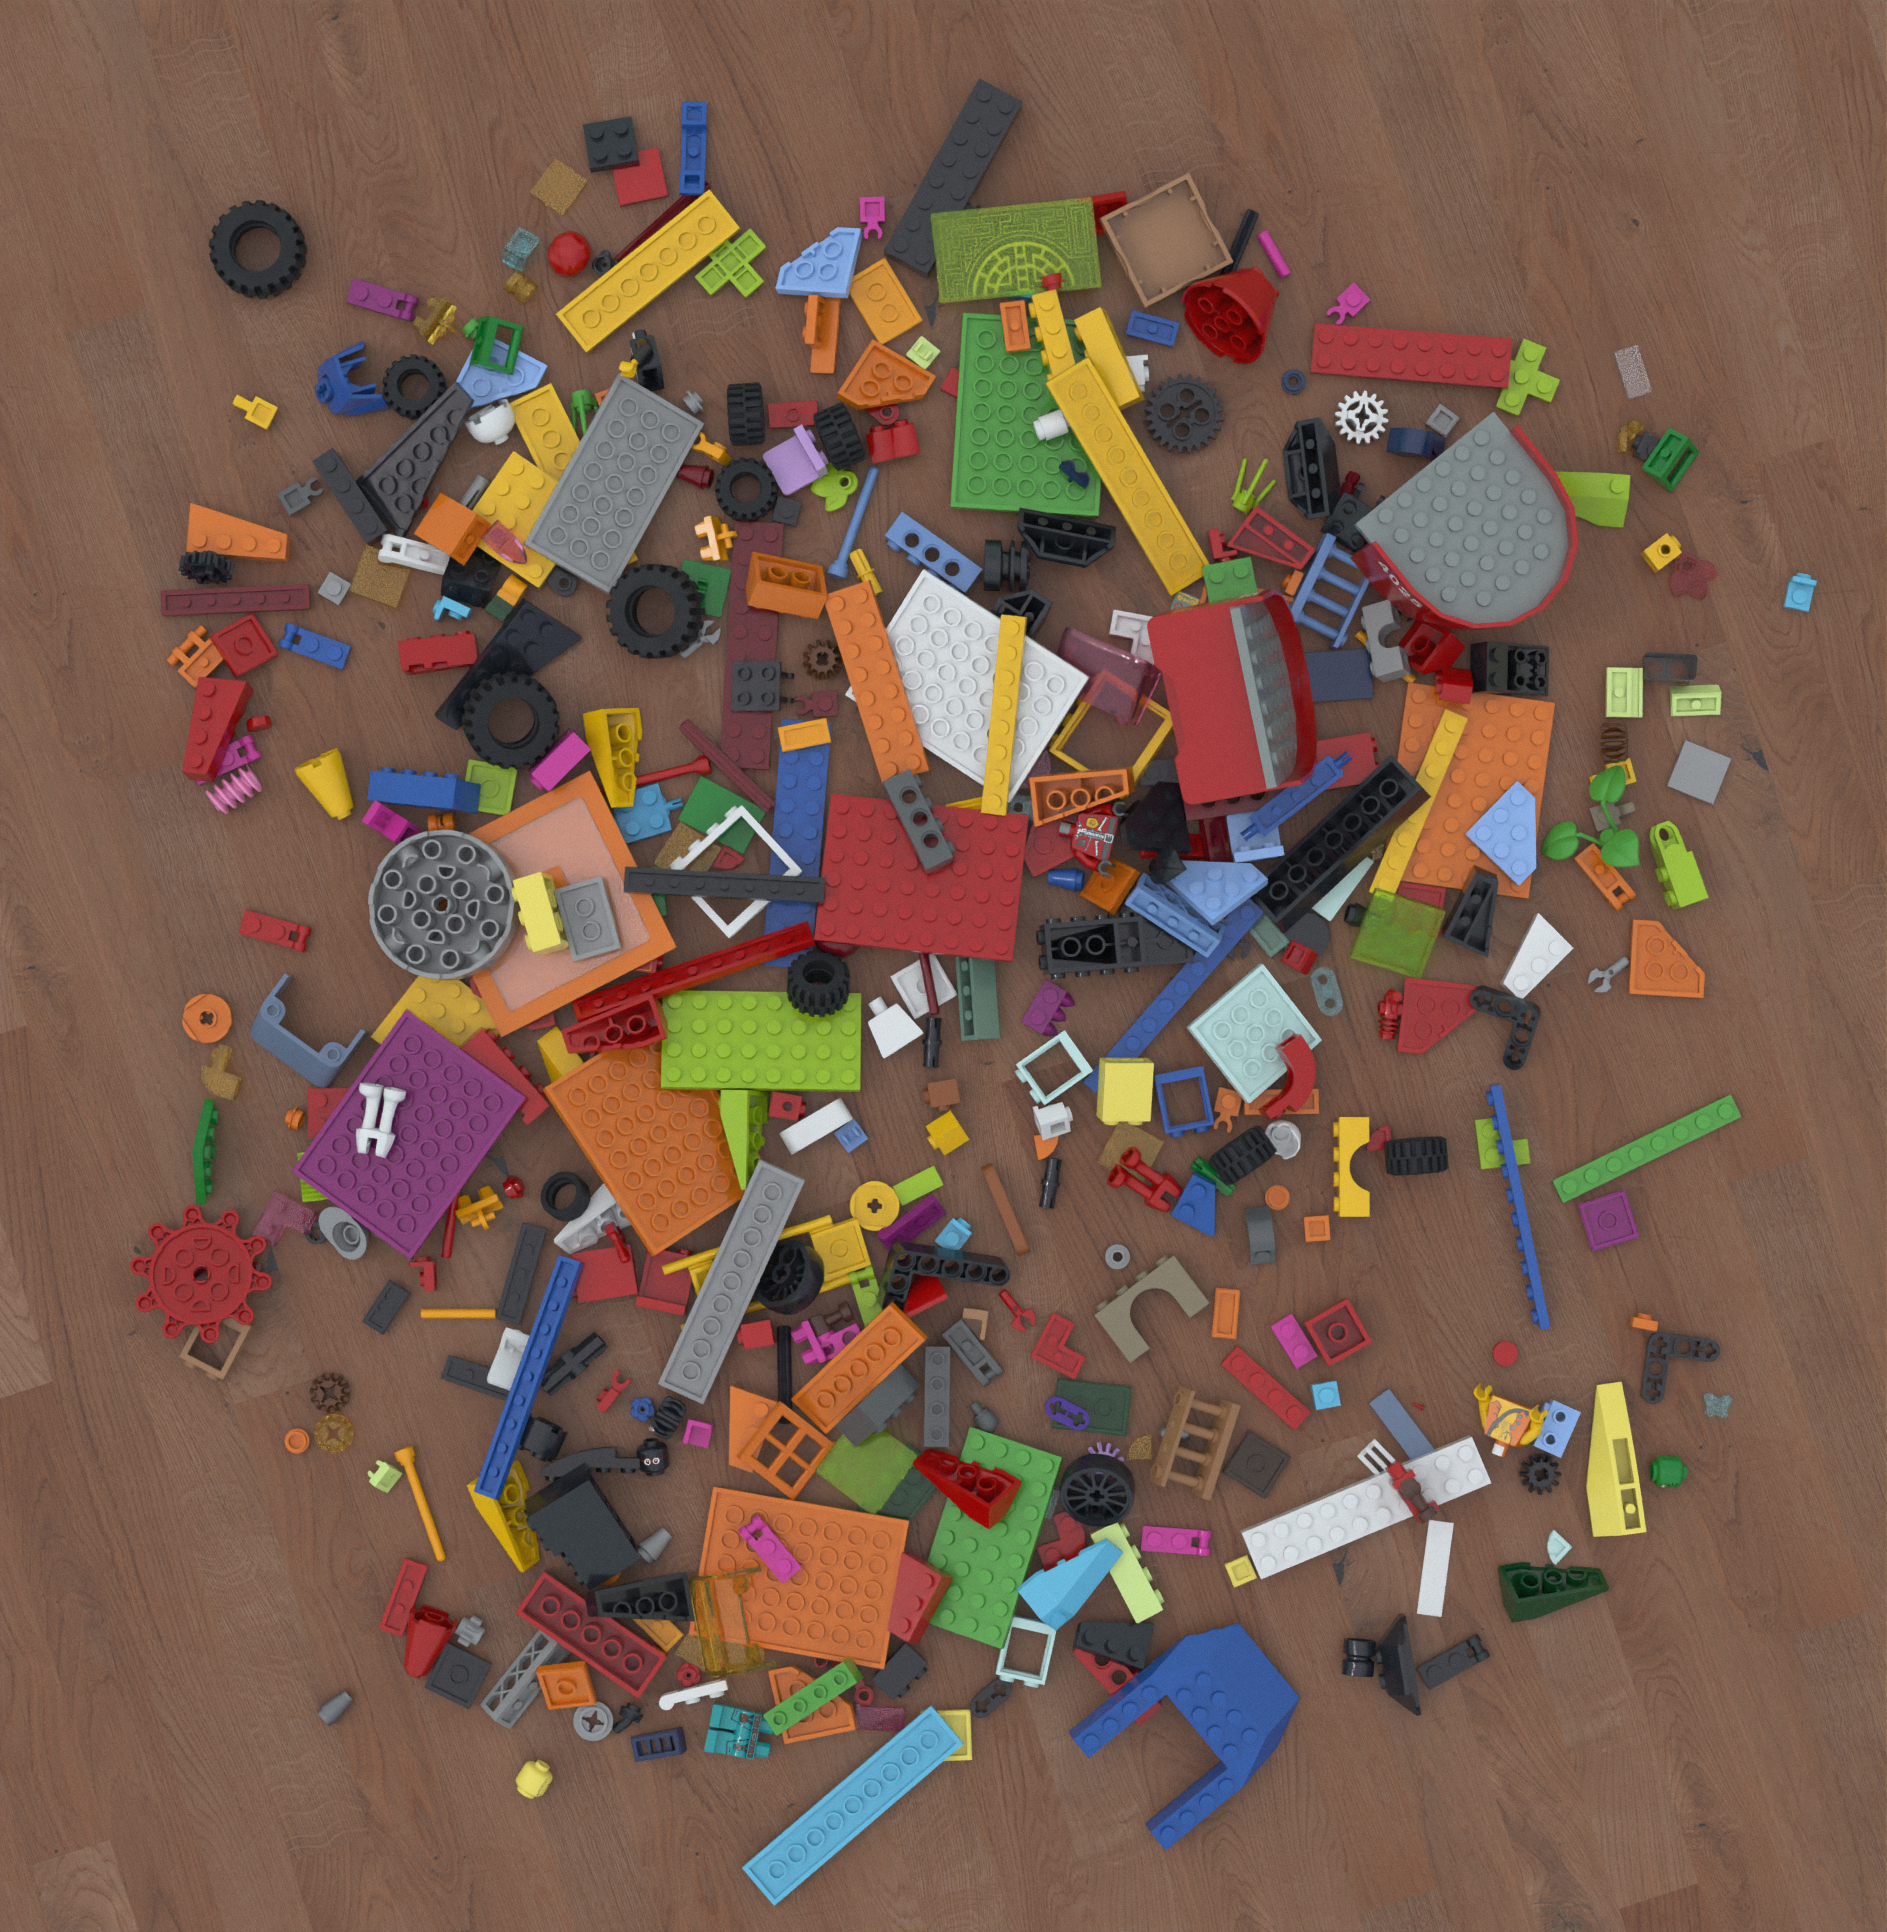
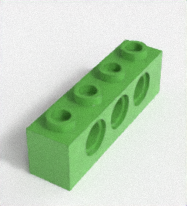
M849 1657L769 1710L763 1716L775 1735L778 1736L864 1677L851 1657Z

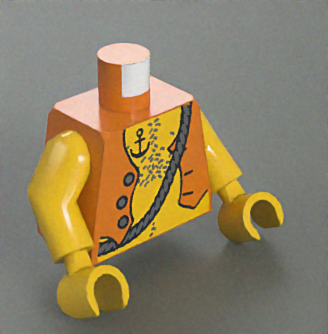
M1479 1383L1474 1389V1395L1478 1399L1481 1423L1485 1429L1484 1434L1496 1439L1491 1453L1505 1458L1509 1445L1522 1447L1540 1436L1544 1418L1549 1414L1548 1410L1540 1412L1538 1411V1404L1530 1408L1500 1395H1492L1490 1398L1489 1394L1492 1392V1386L1488 1385L1485 1391H1483L1481 1383Z

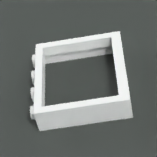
M742 805L739 808L736 806L732 807L724 815L727 819L719 825L716 822L706 831L708 836L702 842L698 839L688 848L690 853L684 858L679 856L669 865L672 869L684 870L740 817H743L790 868L783 876H799L803 873ZM691 897L729 939L771 902L755 900L727 926L702 897Z

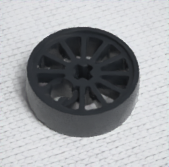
M795 1239L777 1241L754 1292L758 1301L766 1308L783 1315H794L805 1310L816 1299L823 1284L824 1263L821 1256L814 1248L802 1241Z
M1105 1454L1081 1456L1068 1465L1062 1476L1060 1485L1062 1505L1073 1519L1085 1525L1096 1527L1113 1525L1124 1519L1133 1506L1136 1488L1134 1477L1130 1469L1123 1462ZM1089 1472L1090 1477L1088 1478L1084 1473ZM1108 1475H1111L1114 1478L1109 1480L1107 1477Z

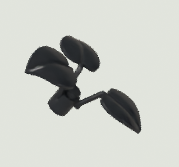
M1141 800L1135 801L1125 813L1130 816ZM1122 817V819H1121V821H1120V825H1121L1128 817ZM1169 844L1165 845L1159 850L1156 858L1150 862L1149 871L1151 874L1147 875L1150 876L1154 884H1164L1186 870L1176 847ZM1130 889V891L1128 892V894H1127V896L1125 897V899L1123 900V902H1122V904L1120 905V907H1122V906L1125 904L1126 899H1127L1128 896L1130 895L1131 889Z

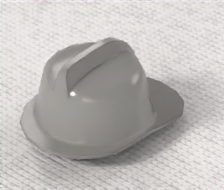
M335 1206L324 1209L319 1215V1226L324 1236L343 1257L349 1260H356L362 1257L369 1242L368 1228L339 1207Z

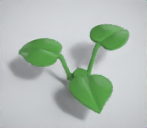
M1620 765L1600 772L1594 777L1589 787L1590 797L1594 801H1601L1602 809L1611 829L1603 830L1600 834V839H1596L1581 832L1577 833V826L1573 822L1559 823L1548 832L1542 845L1543 856L1554 860L1569 858L1579 846L1578 838H1584L1598 844L1600 847L1603 846L1601 858L1610 866L1634 867L1640 865L1639 838L1637 834L1630 829L1618 831V827L1615 825L1606 806L1607 802H1617L1624 793L1626 776L1624 769Z

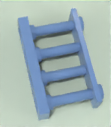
M1326 533L1322 535L1289 607L1297 625L1301 623L1331 638L1332 641L1329 648L1337 649L1339 645H1344L1348 637L1346 630L1369 581L1363 574L1357 586L1325 570L1326 567L1323 564L1326 558H1331V556L1360 570L1350 558L1352 555L1336 548V544H1334L1336 537ZM1316 579H1323L1353 594L1348 607L1346 608L1316 593L1315 589L1312 588ZM1312 601L1342 616L1343 618L1337 630L1305 615V611L1302 610L1305 602L1309 603Z

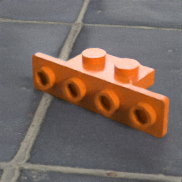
M808 295V302L805 303L804 313L807 319L806 326L803 327L802 337L805 344L812 348L810 372L813 374L835 373L841 298Z

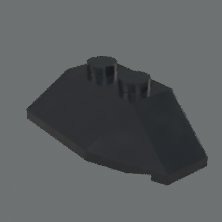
M1320 417L1297 421L1283 449L1288 500L1308 520L1332 516L1341 494L1335 442Z
M1019 508L1017 530L1037 559L1087 568L1115 546L1116 526Z
M1031 589L999 597L991 613L1000 619L1002 614L1027 617L1025 635L1034 640L1043 627L1053 602Z
M1398 1614L1379 1640V1649L1375 1650L1377 1665L1381 1664L1383 1674H1379L1380 1687L1385 1689L1386 1693L1416 1716L1421 1715L1407 1620L1404 1614Z

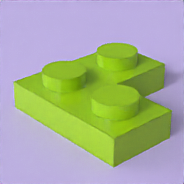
M1491 1118L1474 1120L1480 1169L1501 1167L1500 1165L1504 1164L1502 1154L1498 1155L1495 1140H1499L1498 1130H1493ZM1528 1139L1512 1140L1517 1165L1530 1164Z

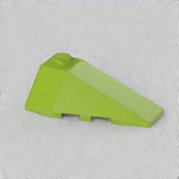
M721 1090V1096L718 1100L720 1116L741 1190H746L760 1160L758 1156L759 1149L765 1143V1138L761 1135L763 1124H768L769 1091Z

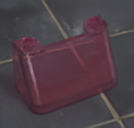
M1066 626L1056 655L1090 677L1077 699L1110 713L1115 717L1114 722L1124 727H1127L1128 724L1137 727L1162 673L1154 665L1140 657Z

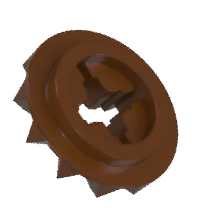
M322 1374L311 1385V1402L317 1409L323 1412L332 1413L339 1411L349 1400V1385L338 1374ZM336 1384L333 1393L336 1395L335 1397H337L338 1400L336 1398L330 1397L323 1401L326 1393L323 1391L321 1386L323 1388L326 1387L327 1389H329Z

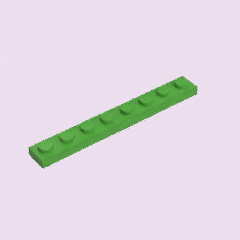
M1731 1094L1551 1181L1561 1202L1565 1203L1740 1118L1741 1115Z

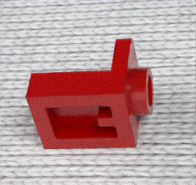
M1218 528L1208 530L1207 535L1213 562L1219 561L1221 563L1234 560L1233 558L1238 556L1237 549L1223 552V548H1226L1224 533L1219 534Z
M430 1256L415 1257V1262H409V1267H424V1271L420 1272V1286H424V1292L438 1291L437 1261H430Z

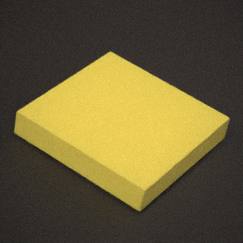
M970 1709L937 1710L964 1742L962 1746L944 1761L972 1760Z

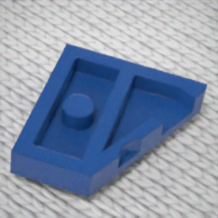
M1194 1171L1171 1216L1213 1237L1216 1232V1182Z

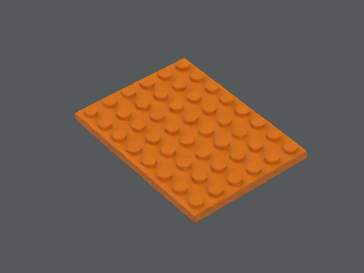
M1407 683L1397 761L1414 779H1416L1444 710L1447 709L1468 718L1403 873L1401 882L1462 890L1473 866L1476 865L1497 875L1499 882L1497 895L1529 899L1532 873L1517 886L1464 834L1518 781L1535 797L1537 840L1555 703L1494 694L1472 693L1470 704L1439 700V694H1435V686ZM1392 834L1386 838L1384 853Z
M662 1041L645 1048L602 1051L543 1089L652 1257L741 1200L745 1193V1190L740 1188L718 1106L719 1093L717 1090L661 1089Z
M714 1486L693 1604L695 1622H690L688 1635L843 1662L851 1657L856 1665L885 1669L891 1632L888 1631L901 1555L902 1552H905L910 1520ZM756 1514L761 1516L803 1566L785 1583H782L738 1531L743 1525L747 1526L750 1524ZM760 1529L753 1533L757 1540L764 1535Z

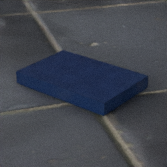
M1367 649L1304 653L1314 702L1374 698L1372 672L1370 669L1371 655Z

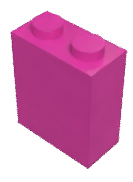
M569 728L555 742L553 748L550 747L546 751L548 754L544 758L540 757L536 764L528 769L531 773L528 778L540 790L545 787L550 791L591 749Z

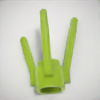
M1246 458L1242 460L1235 491L1231 497V500L1234 501L1232 507L1249 515L1251 510L1255 506L1258 507L1259 503L1276 484V480H1272L1256 499V496L1252 494L1265 470L1268 459L1263 460L1248 490L1243 489L1240 493L1247 464Z

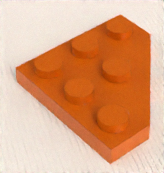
M872 339L838 391L836 398L856 410L919 400L925 397L936 376Z
M1633 919L1628 994L1704 998L1705 973L1693 962L1677 941L1668 934L1660 922Z
M795 1665L770 1669L768 1671L776 1706L816 1680ZM840 1695L836 1696L782 1732L784 1744L856 1730L858 1727L853 1705Z

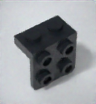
M479 547L475 548L465 565L450 557L442 577L441 596L468 603L474 607L486 608L491 601L492 587L502 563Z

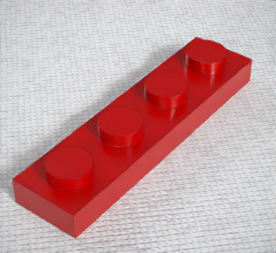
M1238 1346L1221 1362V1365L1294 1431L1310 1415L1311 1411Z

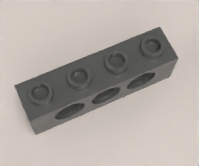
M910 769L883 781V787L926 874L952 863V854L956 853L950 840L945 841L941 833L945 831L939 818L934 819L931 813L934 807L928 795L923 797L920 791L923 785L917 774L912 775ZM906 794L915 795L916 801L912 804L905 803L902 799ZM919 815L925 816L927 823L923 826H918L913 822L914 818ZM927 838H936L938 840L937 846L934 848L925 846L924 842Z
M925 1345L924 1447H949L950 1346Z

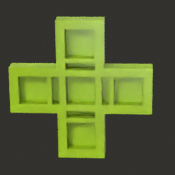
M749 229L733 244L727 240L708 256L712 262L695 276V279L711 297L730 281L747 299L764 284L763 279L749 263L766 250L767 247Z
M1526 339L1522 340L1515 360H1511L1508 389H1502L1495 406L1496 409L1518 417L1527 395L1546 403H1551L1560 379L1538 371L1546 347Z

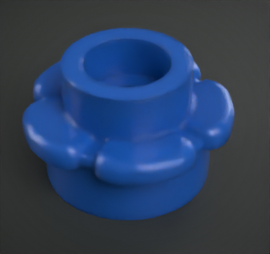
M636 1398L632 1402L630 1412L633 1418L645 1422L654 1415L655 1407L652 1406V1401L649 1398ZM644 1407L645 1411H640V1408Z

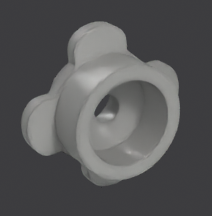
M687 390V395L682 399L693 414H696L699 410L703 412V400L696 392L691 394Z

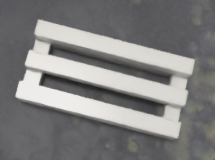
M1373 1439L1357 1457L1376 1475L1380 1472L1364 1457L1366 1453L1384 1470L1387 1465L1371 1450L1374 1446L1391 1463L1396 1460Z

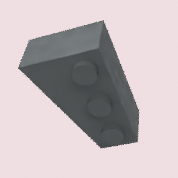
M899 1364L836 1427L857 1447L874 1431L879 1434L888 1425L886 1420L889 1417L893 1420L903 1410L900 1405L902 1403L908 1405L917 1396L914 1391L920 1384Z

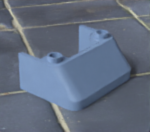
M285 973L263 1002L250 1028V1035L256 1043L315 1086L321 1088L329 1087L337 1079L370 1032L366 1029H361L348 1048L339 1043L330 1042L319 1053L279 1025L286 1014V1007L279 998L294 979L291 974Z

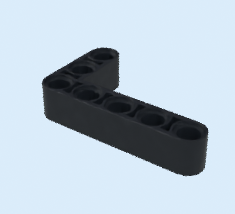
M903 1241L896 1242L891 1246L888 1253L877 1300L882 1311L888 1306L886 1303L891 1299H895L894 1304L903 1311L913 1273L991 1286H1003L1010 1279V1271L1005 1262L997 1256ZM907 1253L904 1259H898L901 1254ZM931 1257L929 1262L921 1263L924 1258ZM955 1261L952 1266L945 1267L948 1262ZM978 1265L975 1270L969 1271L971 1266ZM998 1268H1001V1271L998 1274H992L993 1271H995ZM901 1276L899 1281L892 1282L895 1277Z

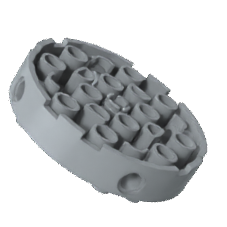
M454 830L425 831L399 843L386 855L378 866V871L369 890V921L381 949L401 968L413 974L435 980L464 979L490 967L510 945L519 923L518 912L521 910L519 902H515L511 888L514 887L512 880H515L516 877L504 857L485 841ZM443 899L448 900L446 911L440 910V903Z

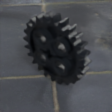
M1178 374L1177 381L1175 382L1169 376L1168 385L1160 381L1159 386L1161 390L1152 389L1155 398H1147V402L1152 405L1144 409L1145 412L1151 413V415L1144 419L1146 422H1152L1147 427V431L1155 430L1152 439L1155 440L1160 437V447L1165 443L1169 444L1168 452L1173 447H1177L1179 455L1182 448H1186L1188 455L1191 454L1192 447H1195L1200 452L1201 443L1208 447L1210 445L1208 438L1216 440L1217 436L1213 430L1221 431L1222 429L1217 424V422L1224 421V417L1218 415V413L1224 411V407L1217 406L1222 398H1214L1213 395L1217 389L1209 391L1207 389L1209 381L1201 385L1200 376L1195 382L1192 381L1191 374H1188L1186 380H1183L1181 374ZM1188 391L1193 395V400L1185 403L1180 399V394ZM1197 401H1202L1201 405L1190 411L1189 419L1182 417L1171 428L1166 427L1168 423L1179 417L1181 409L1185 412ZM1164 406H1169L1173 409L1174 415L1170 418L1163 417L1160 409ZM1205 411L1208 415V420L1205 422L1197 421L1195 413ZM1178 426H1185L1189 434L1186 437H1179L1175 429Z

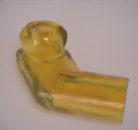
M1631 419L1618 430V453L1631 452L1630 439L1643 430L1641 420Z

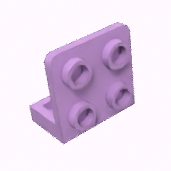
M802 424L793 429L794 437L763 454L766 465L772 471L778 486L785 496L793 494L828 474L825 465L829 462L822 450L817 452L813 445L817 442L810 429L805 431Z

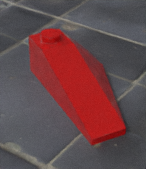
M930 1448L913 1461V1465L969 1518L987 1529L992 1528L1005 1517L1022 1485V1481L1002 1469L994 1467L993 1470L980 1467L978 1462L972 1461L971 1464L958 1460L957 1456Z

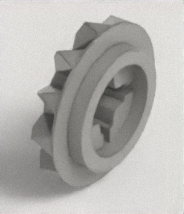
M597 1701L596 1705L579 1706L573 1718L574 1728L583 1739L598 1741L606 1737L611 1731L613 1715L609 1707L600 1701ZM595 1711H597V1719L604 1724H595L592 1731H590V1722L583 1717H592Z

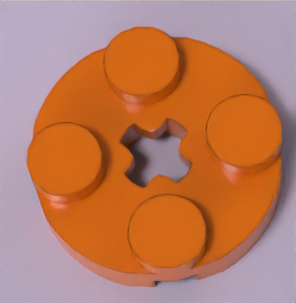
M213 994L197 995L184 1008L182 1019L184 1030L196 1041L202 1043L218 1042L229 1033L233 1025L232 1010L229 1004L221 997ZM204 1012L214 1015L211 1025L202 1023L201 1020L204 1019L202 1014Z

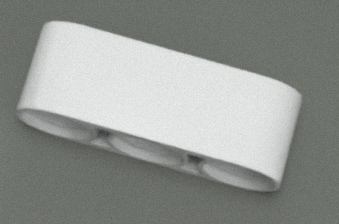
M839 1098L782 1131L779 1135L790 1154L793 1155L851 1121L853 1117L842 1098Z

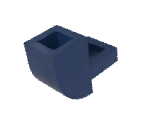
M1390 428L1386 452L1401 457H1419L1433 461L1444 452L1446 438L1435 435V432L1422 429Z

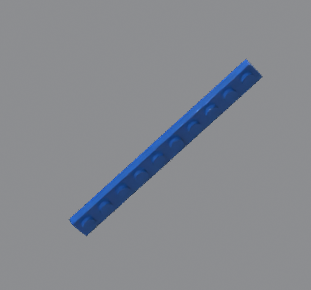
M1250 898L1235 908L1222 922L1226 926L1221 942L1210 956L1206 958L1199 952H1196L1193 955L1194 962L1184 965L1104 1058H1137L1264 911ZM1099 1064L1083 1081L1097 1095Z
M1499 1083L1488 1085L1489 1091L1485 1092L1488 1106H1493L1494 1115L1490 1116L1493 1130H1498L1499 1140H1495L1498 1155L1502 1154L1504 1164L1500 1165L1503 1179H1508L1509 1188L1505 1189L1508 1203H1513L1514 1212L1510 1213L1513 1227L1518 1228L1519 1237H1515L1518 1252H1523L1524 1261H1520L1523 1276H1528L1529 1285H1526L1525 1289L1528 1300L1533 1301L1534 1309L1530 1310L1533 1324H1537L1540 1330L1551 1327L1502 1088Z
M558 1255L474 1489L476 1493L498 1501L501 1497L584 1265L582 1262Z

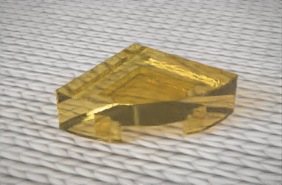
M1151 1434L1140 1436L1131 1444L1127 1452V1460L1152 1459Z

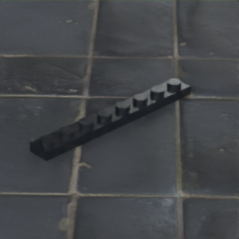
M625 867L624 893L824 904L825 878Z

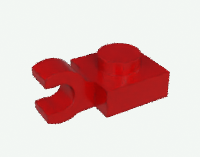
M617 1370L612 1375V1388L609 1391L605 1388L596 1399L599 1402L596 1408L602 1413L608 1410L621 1391L631 1382L630 1378L625 1383L617 1381L620 1370Z

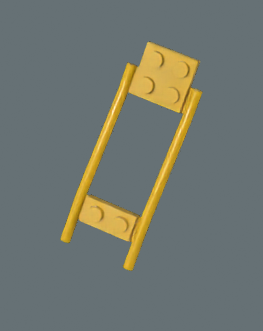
M826 1215L806 1223L785 1228L778 1239L782 1240L809 1232L813 1248L821 1256L824 1263V1282L819 1293L850 1284L849 1272L871 1265L856 1217L833 1224L831 1216ZM720 1247L662 1265L663 1273L667 1275L688 1267L696 1295L698 1296L713 1263L712 1259L716 1257ZM758 1300L749 1303L745 1314L765 1309L766 1307ZM685 1323L680 1325L681 1330L683 1329Z

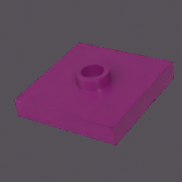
M1625 1189L1577 1204L1591 1252L1640 1237Z

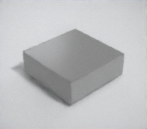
M1439 404L1425 425L1441 437L1446 438L1460 417L1442 404Z

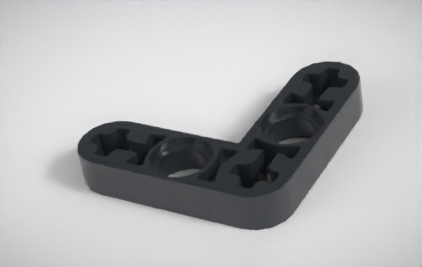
M1483 985L1477 986L1470 995V1004L1476 1010L1514 1023L1503 1055V1062L1511 1070L1522 1068L1527 1059L1541 1016L1540 1007L1531 1001ZM1480 994L1485 995L1484 1002L1479 1001ZM1493 997H1494V998H1497L1496 1001H1495V1003H1494V1005H1493V1007L1490 1006L1491 1003H1492ZM1499 1002H1509L1512 1010L1508 1012L1502 1011L1499 1008ZM1527 1010L1532 1011V1017L1530 1018L1528 1025L1523 1024L1526 1018V1012ZM1520 1030L1528 1034L1529 1038L1527 1041H1520L1516 1038L1515 1033ZM1516 1047L1521 1048L1518 1053V1060L1516 1062L1512 1061V1055Z
M1662 1332L1651 1334L1648 1337L1640 1389L1642 1399L1650 1404H1657L1663 1399L1669 1356L1712 1362L1719 1357V1345L1715 1341L1705 1338ZM1658 1336H1661V1341L1665 1342V1346L1660 1347L1659 1350L1660 1355L1664 1354V1359L1650 1357L1651 1352L1656 1354L1657 1348L1652 1345L1653 1340L1656 1341ZM1681 1340H1687L1690 1344V1350L1686 1354H1680L1677 1350V1343ZM1695 1341H1699L1698 1347H1707V1343H1710V1347L1714 1349V1354L1710 1353L1709 1357H1706V1353L1696 1351L1697 1356H1693ZM1653 1361H1659L1662 1365V1371L1658 1375H1652L1649 1371V1365ZM1647 1377L1661 1379L1660 1384L1655 1382L1654 1389L1659 1394L1654 1396L1653 1400H1650V1396L1646 1394V1390H1650L1652 1382H1647Z

